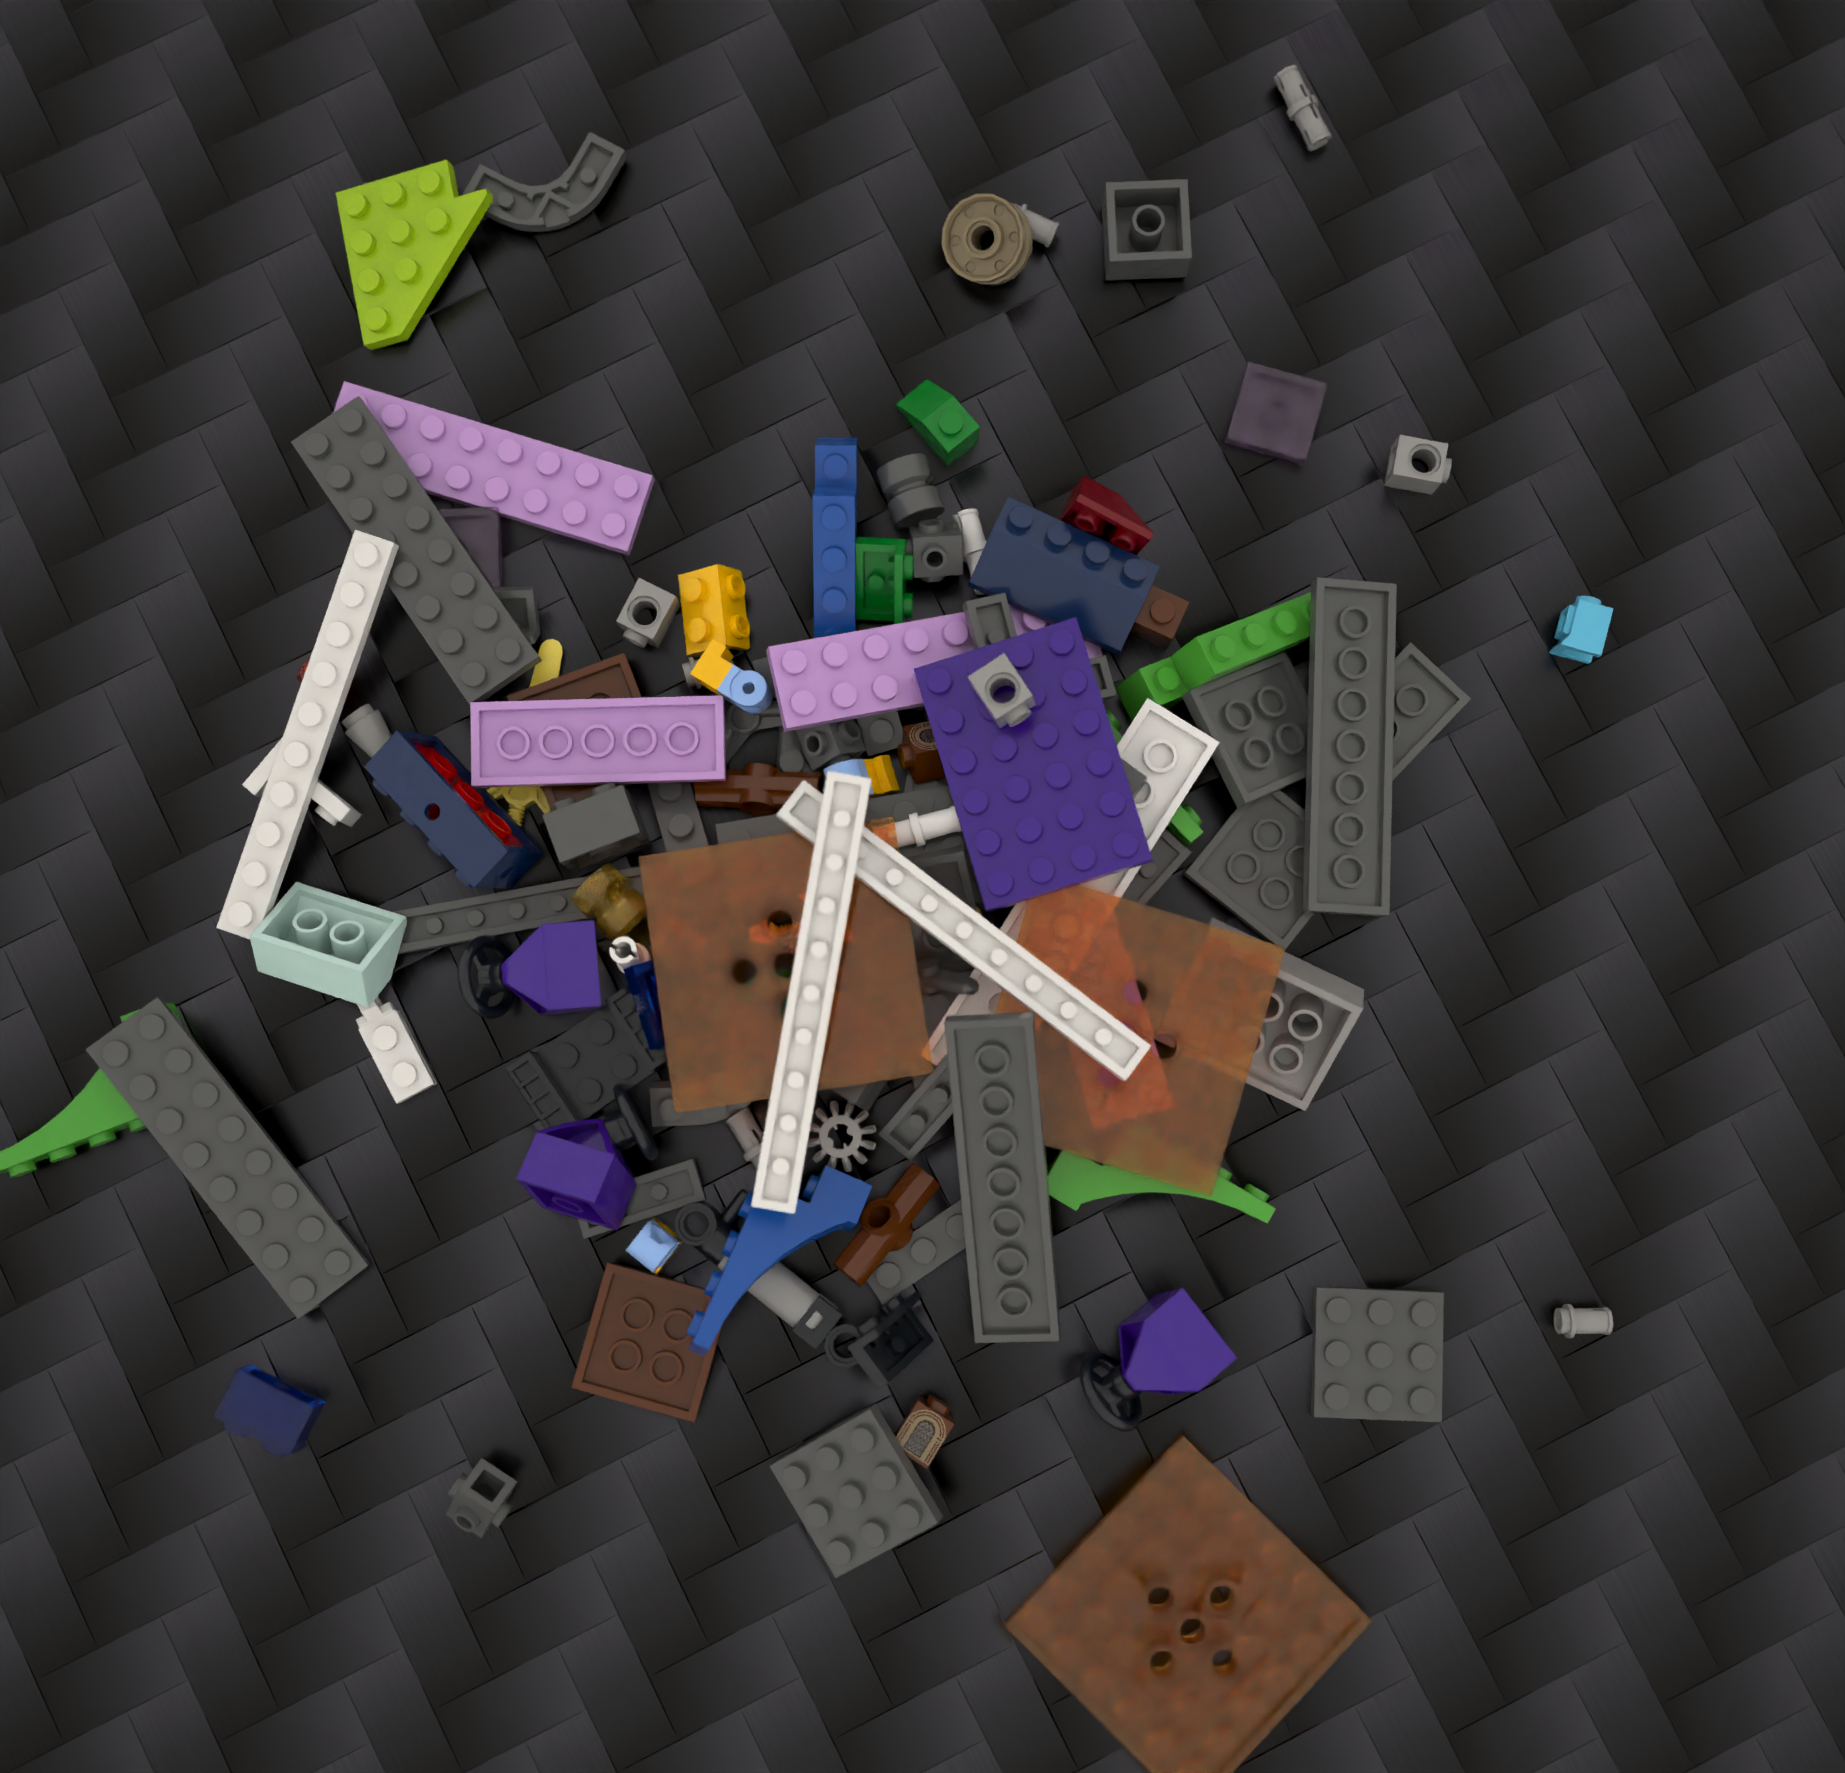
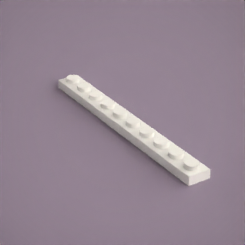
M358 530L354 531L216 927L218 929L250 939L249 936L274 907L399 548L394 542Z
M827 771L751 1204L753 1207L793 1214L796 1211L871 778Z
M803 780L776 816L814 846L823 794ZM863 826L855 871L857 879L1027 1009L1034 1012L1035 1015L1120 1080H1127L1151 1047L1150 1044Z

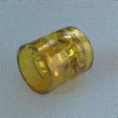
M608 863L598 869L578 888L571 901L586 917H596V927L613 942L618 937L628 934L647 915L652 905L637 889H627V879L611 863Z

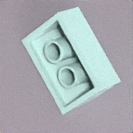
M295 882L249 937L258 972L369 1008L391 979L407 925V918L394 912Z

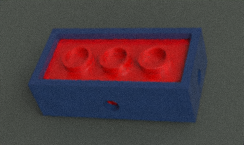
M397 730L364 766L374 778L372 781L374 787L386 797L392 798L401 807L399 813L403 819L410 825L422 830L428 837V846L439 856L447 858L456 868L454 870L456 877L470 888H512L544 853L485 788H474L471 786V773L437 736Z

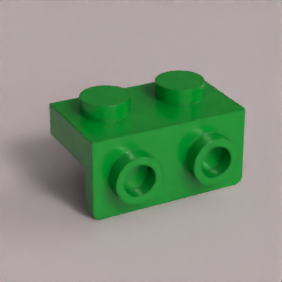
M856 538V620L894 621V624L904 623L905 618H912L914 596L913 593H906V580H913L914 555L906 554L907 539Z

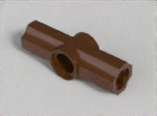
M751 763L746 765L744 770L726 769V781L695 782V802L700 807L739 808L744 813L754 816L773 815L776 810H780L803 780L821 794H824V778L822 773L782 772L772 765Z
M914 1163L910 1164L885 1198H876L864 1207L860 1217L862 1227L834 1261L833 1265L858 1286H863L889 1251H898L909 1243L913 1235L912 1222L941 1185L921 1167Z

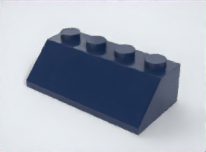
M1008 496L989 535L968 586L989 596L1005 593L1008 605L1052 625L1076 617L1084 640L1119 655L1160 566Z

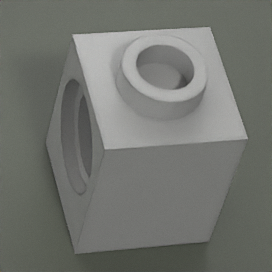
M1399 435L1390 448L1384 486L1432 495L1441 483L1447 482L1450 475L1452 459L1446 458L1448 443ZM1420 459L1424 461L1428 467V472L1421 473L1415 470L1411 460Z
M638 578L616 620L621 630L624 631L622 637L641 648H645L647 643L659 648L680 607V603L675 595ZM644 609H654L657 611L656 619L649 625L637 623V616Z
M1005 653L968 676L972 688L999 728L1007 723L1010 727H1013L1031 715L1030 708L1036 705L1033 695ZM999 687H1013L1016 690L1014 698L1007 703L994 701V692Z

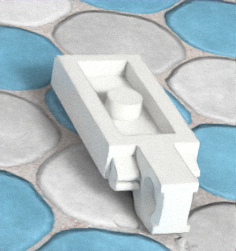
M378 996L369 1008L357 1004L363 1015L356 1019L360 1028L358 1030L396 1104H400L437 1084L400 1010H396L391 1002L383 1005Z

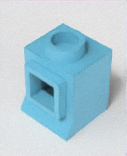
M1577 596L1575 603L1561 611L1554 637L1559 641L1549 653L1586 664L1591 663L1593 656H1602L1613 608L1601 605V601L1597 598Z

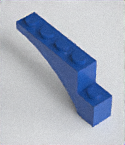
M817 437L815 443V489L813 492L814 638L856 631L855 542L857 538L858 438Z
M825 1165L818 1176L810 1175L801 1196L808 1201L805 1202L798 1199L795 1214L751 1206L753 1193L748 1191L738 1213L745 1220L739 1233L731 1230L721 1252L722 1255L728 1257L722 1272L713 1271L705 1288L704 1294L711 1297L705 1312L696 1310L686 1332V1335L693 1337L688 1349L705 1356L722 1323L737 1301L756 1280L776 1263L802 1246L839 1230L849 1233L859 1220L872 1185Z

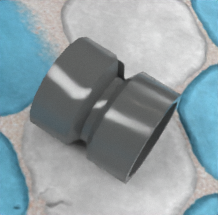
M925 454L905 455L886 463L877 470L876 473L882 492L886 493L887 497L892 498L888 503V509L895 528L906 529L911 525H919V521L935 519L945 511L938 488L929 485L933 477Z

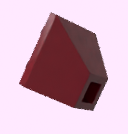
M1084 475L1072 489L1059 517V520L1135 555L1146 546L1154 534L1120 494Z

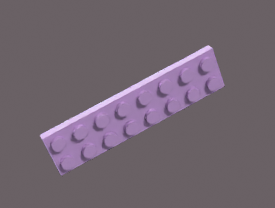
M344 381L333 413L357 396H360L427 494L630 556L655 481L653 475Z
M1009 605L1017 635L1052 625ZM964 612L769 646L766 652L784 732L924 706L914 668L974 650ZM1084 640L1089 659L1102 656L1101 647Z

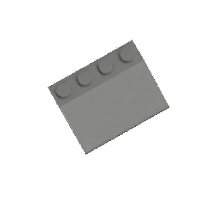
M1212 917L1193 952L1154 1035V1039L1306 1111L1363 1010L1364 989Z

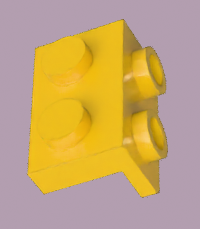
M716 564L678 575L687 655L693 657L702 656L712 639L728 649L739 651L750 649V624L746 614L744 596L746 586L742 578V572L735 568Z

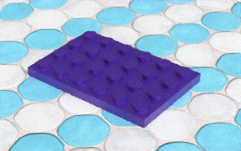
M1076 617L914 668L987 913L1153 862ZM1005 653L1033 695L1036 705L1030 708L1031 715L1021 723L1010 727L1007 723L999 728L972 688L968 676ZM1011 686L999 687L994 692L993 700L998 703H1007L1014 698L1016 690Z

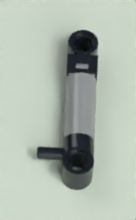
M741 1189L722 1214L706 1201L685 1205L675 1217L674 1228L677 1236L682 1242L693 1246L723 1270L728 1257L722 1255L721 1252L731 1230L737 1233L740 1231L734 1224L741 1217L738 1213L748 1191ZM694 1211L703 1213L708 1219V1229L702 1235L694 1234L688 1228L687 1219ZM781 1262L776 1263L747 1290L793 1327L792 1331L814 1349L824 1341L826 1355L833 1364L846 1368L858 1364L852 1353L843 1354L837 1350L835 1338L844 1332L851 1333L858 1338L860 1334L856 1328L861 1324L853 1320L839 1321L844 1311L824 1294L816 1292Z

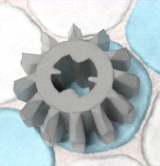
M837 1101L830 1102L833 1117L829 1118L824 1110L818 1108L815 1114L824 1123L822 1126L811 1123L810 1131L819 1133V1138L809 1139L807 1147H814L820 1144L823 1149L814 1155L813 1160L817 1163L826 1154H829L831 1157L827 1166L835 1169L838 1158H842L845 1172L852 1170V1163L849 1157L852 1154L859 1163H866V1156L858 1148L862 1146L866 1149L874 1150L876 1143L864 1140L863 1134H872L877 1129L875 1125L861 1128L859 1123L864 1121L869 1116V1113L863 1110L855 1119L852 1118L851 1115L855 1104L850 1101L845 1107L844 1115H840ZM838 1124L848 1126L847 1133L853 1136L850 1145L847 1142L843 1143L844 1148L836 1147L835 1139L830 1137V1131L833 1127L835 1130L839 1129Z

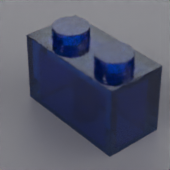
M250 1364L237 1369L213 1417L224 1422L223 1428L240 1437L250 1435L262 1441L261 1447L267 1452L277 1456H285V1454L290 1456L303 1448L325 1401Z

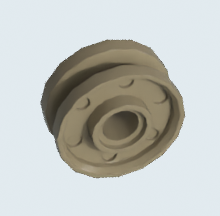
M974 194L961 200L949 212L942 228V249L947 263L958 275L981 285H1000L1014 279L1025 268L1032 252L1033 232L1027 216L1017 205L994 194ZM992 229L994 242L989 249L983 250L981 247L982 235Z

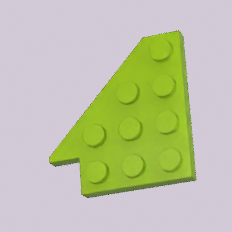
M448 160L336 192L363 344L370 350L409 339L493 202V196L486 188L459 196L454 167Z

